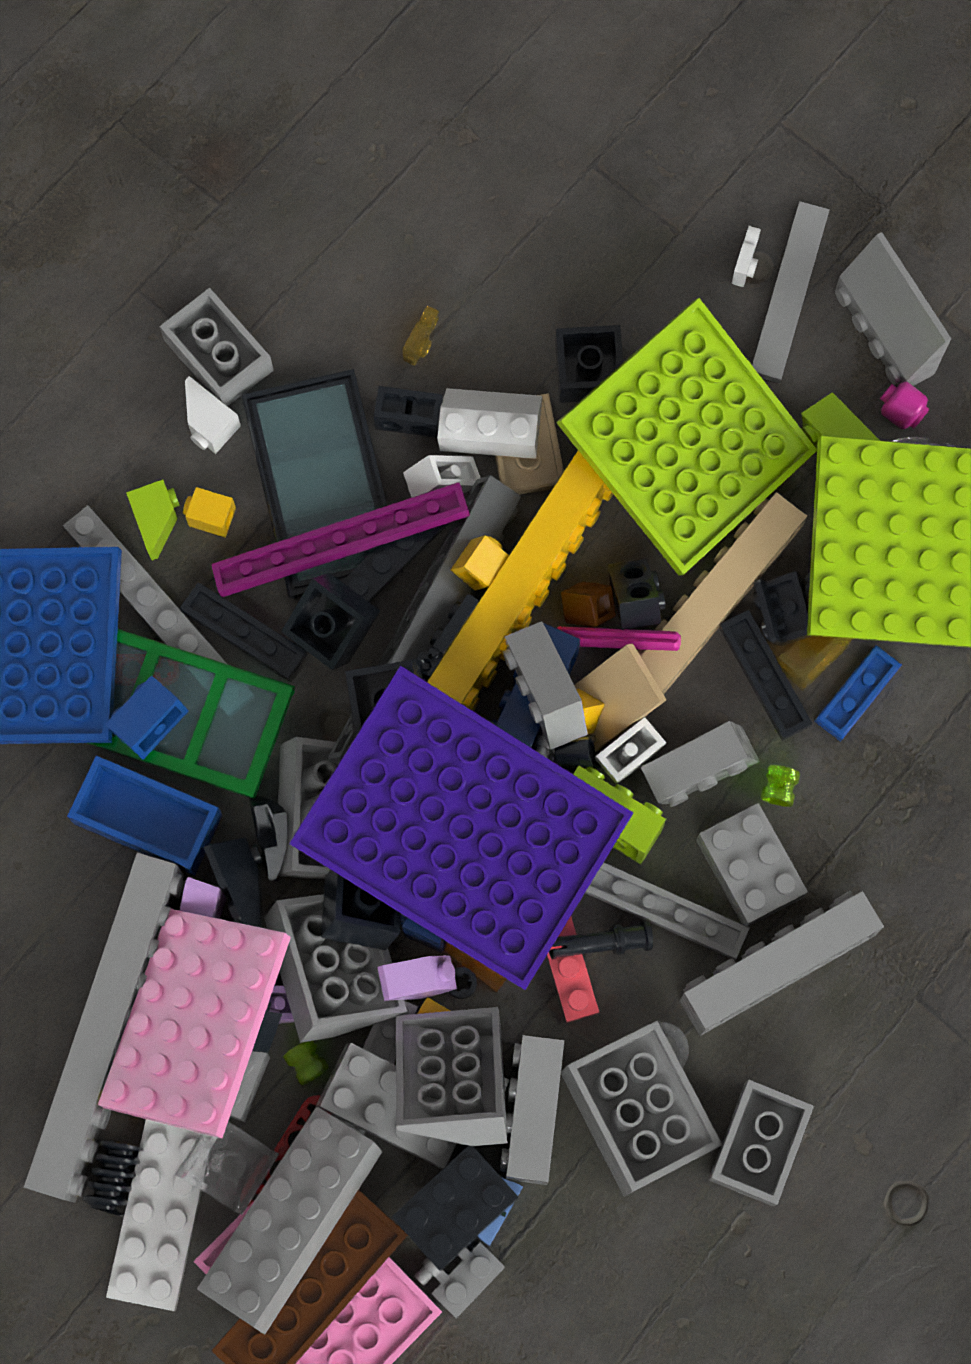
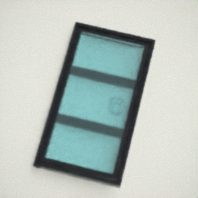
M354 369L246 393L241 396L275 542L387 506ZM376 547L284 577L288 597L290 599L301 597L313 578L327 573H331L342 582Z

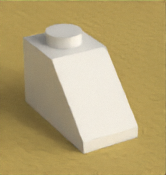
M189 376L185 380L187 420L192 434L190 438L202 450L208 447L216 454L241 427L238 415Z
M428 455L403 472L411 497L460 482L463 493L471 491L476 480L480 479L473 456Z
M644 717L596 755L595 759L612 780L618 783L651 759L666 742Z

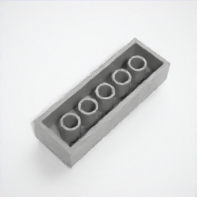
M851 891L843 894L833 901L834 903L829 906L830 910L825 913L822 908L813 911L804 917V920L800 922L801 926L797 929L791 924L774 934L775 937L771 939L772 943L765 946L763 941L747 949L745 954L742 955L743 959L736 963L731 958L717 966L716 970L712 972L714 976L706 980L704 975L686 984V987L683 989L684 994L679 1001L698 1034L701 1036L874 937L884 928V925L864 892L862 891L855 896Z
M316 1107L197 1290L265 1335L382 1154L381 1149L374 1141L319 1107Z

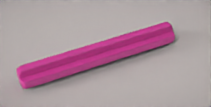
M561 626L556 628L579 638L580 647L621 649L625 645L633 643L636 649L677 651L681 645V635L676 631Z

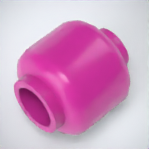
M902 382L897 387L891 384L880 398L884 402L881 407V414L902 430L907 429L909 426L914 429L929 411V408L926 407L927 397L908 382Z

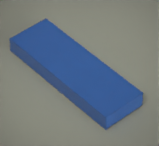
M875 645L814 722L841 742L902 664Z

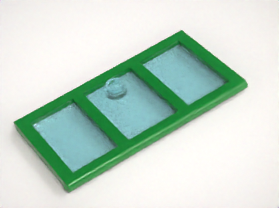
M118 629L113 712L123 706L134 694L135 689L141 683L146 682L151 675L174 694L189 712L143 760L116 737L113 732L112 743L87 744L255 799L292 696L295 693V686Z

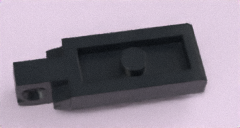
M468 594L462 603L457 601L448 614V618L451 620L445 629L439 627L430 641L432 647L429 648V651L419 652L417 659H419L423 678L429 680L478 605V599Z

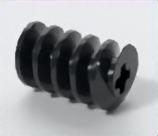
M116 1140L101 1141L100 1146L108 1152L107 1154L96 1155L95 1159L103 1164V1167L93 1168L91 1171L92 1174L99 1178V1181L87 1183V1187L94 1191L95 1194L85 1195L82 1200L89 1204L90 1208L123 1217L124 1215L116 1209V1206L127 1205L128 1201L120 1195V1192H130L132 1190V1187L124 1182V1179L136 1177V1173L129 1169L128 1166L140 1164V1159L133 1155V1151H144V1149Z

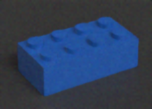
M98 756L95 757L67 815L71 822L79 827L147 856L174 863L180 870L194 876L206 853L204 847L210 844L223 816L220 809L214 805Z

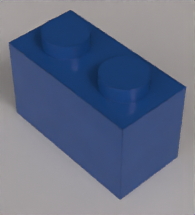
M151 675L146 682L141 683L135 689L134 694L123 706L117 708L112 713L110 720L105 725L143 760L189 710L174 694Z

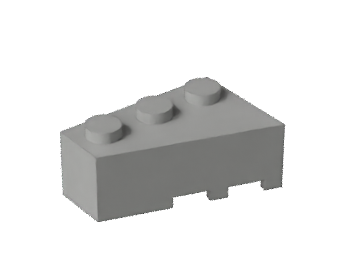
M541 621L505 636L507 650L503 651L505 661L510 670H516L518 677L515 679L522 696L527 695L530 702L528 706L535 723H539L550 750L588 735L582 700L543 622Z
M728 721L642 766L641 769L657 802L664 805L669 804L670 807L686 801L688 794L697 790L702 792L718 784L717 781L739 774L760 761L743 727Z

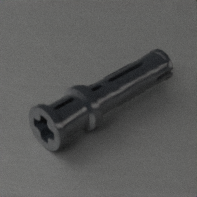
M645 920L635 926L622 927L620 924H614L610 927L609 931L561 936L556 939L552 947L562 946V948L550 949L549 954L551 959L611 950L617 955L624 954L626 950L643 948L644 951H651L653 948L652 928L649 921Z

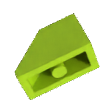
M164 480L126 492L151 560L159 557L178 519L174 508L180 506L174 488L167 490Z

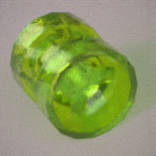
M769 765L766 773L768 783L767 786L763 787L760 798L773 805L792 807L795 799L793 789L799 783L801 773L790 767Z
M313 1041L301 1042L283 1056L288 1066L295 1067V1077L301 1086L313 1081L330 1068L324 1058H320L315 1054L317 1047Z

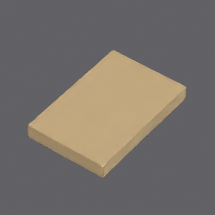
M549 393L538 395L542 396L536 459L495 455L499 481L519 495L553 489L564 473Z
M633 643L625 645L574 685L576 689H581L605 704L594 733L585 735H596L597 741L594 742L595 752L601 750L666 701L665 696Z

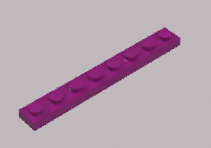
M460 482L213 563L211 566L217 590L221 597H225L468 517L470 513Z

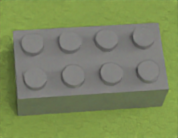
M523 1035L522 1044L515 1043L512 1067L519 1068L518 1079L511 1078L508 1102H515L514 1114H506L507 1137H511L509 1149L502 1148L500 1171L507 1172V1180L548 1184L564 1040Z
M352 1043L345 1045L315 1107H319L351 1125L438 1168L444 1169L454 1150L455 1142L397 1130L396 1065Z

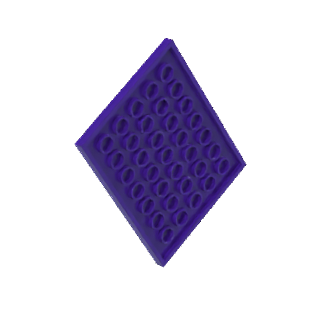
M399 666L289 844L526 990L629 822L633 812L404 667Z

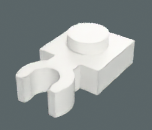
M752 226L748 227L731 284L744 287L746 278H753L758 259L753 258L761 229Z

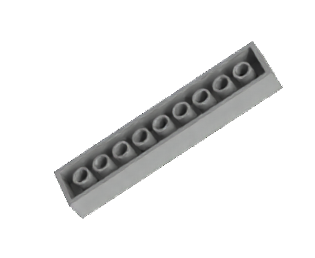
M140 853L136 854L24 1188L76 1203L78 1196L83 1197L89 1180L85 1173L88 1164L94 1163L96 1160L95 1158L100 1147V1143H97L96 1140L100 1129L105 1130L111 1114V1110L99 1106L98 1102L139 988L146 982L147 976L145 971L150 957H153L160 941L157 938L160 929L165 925L170 910L174 908L176 899L182 900L186 881L183 880L184 874L174 863Z

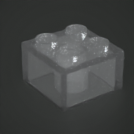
M228 1121L223 1138L202 1133L199 1135L175 1175L229 1210L242 1215L279 1154Z

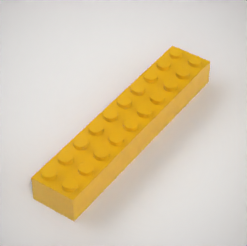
M577 451L427 681V683L472 711L475 710L480 701V698L477 696L482 687L488 688L497 675L495 668L500 659L505 661L503 651L507 650L505 636L529 626L532 620L530 614L534 606L541 607L549 594L547 588L551 580L557 581L564 572L567 565L564 563L569 552L575 554L584 539L582 534L585 527L591 528L595 524L601 513L598 509L602 501H609L613 496L611 490L579 451Z

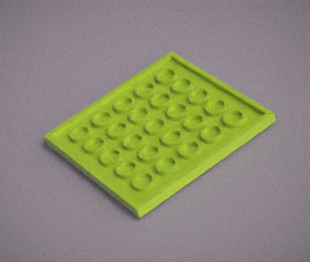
M700 298L693 300L556 422L679 576L684 575L817 451V448Z
M820 436L818 438L807 622L808 636L971 648V449Z

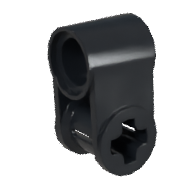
M596 735L583 736L556 747L557 764L571 772H575L578 766L587 769V767L600 769V764L595 759L594 742L597 741Z

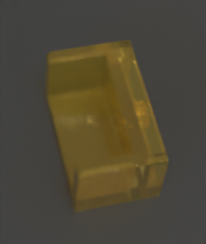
M811 636L797 641L786 653H782L777 658V661L785 675L804 691L849 647L853 639Z

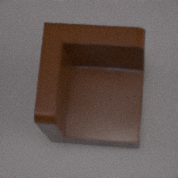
M579 582L561 592L566 623L597 627L616 616L612 585Z

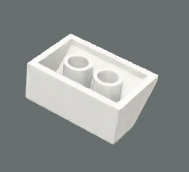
M446 388L440 410L437 436L440 451L536 459L542 396Z

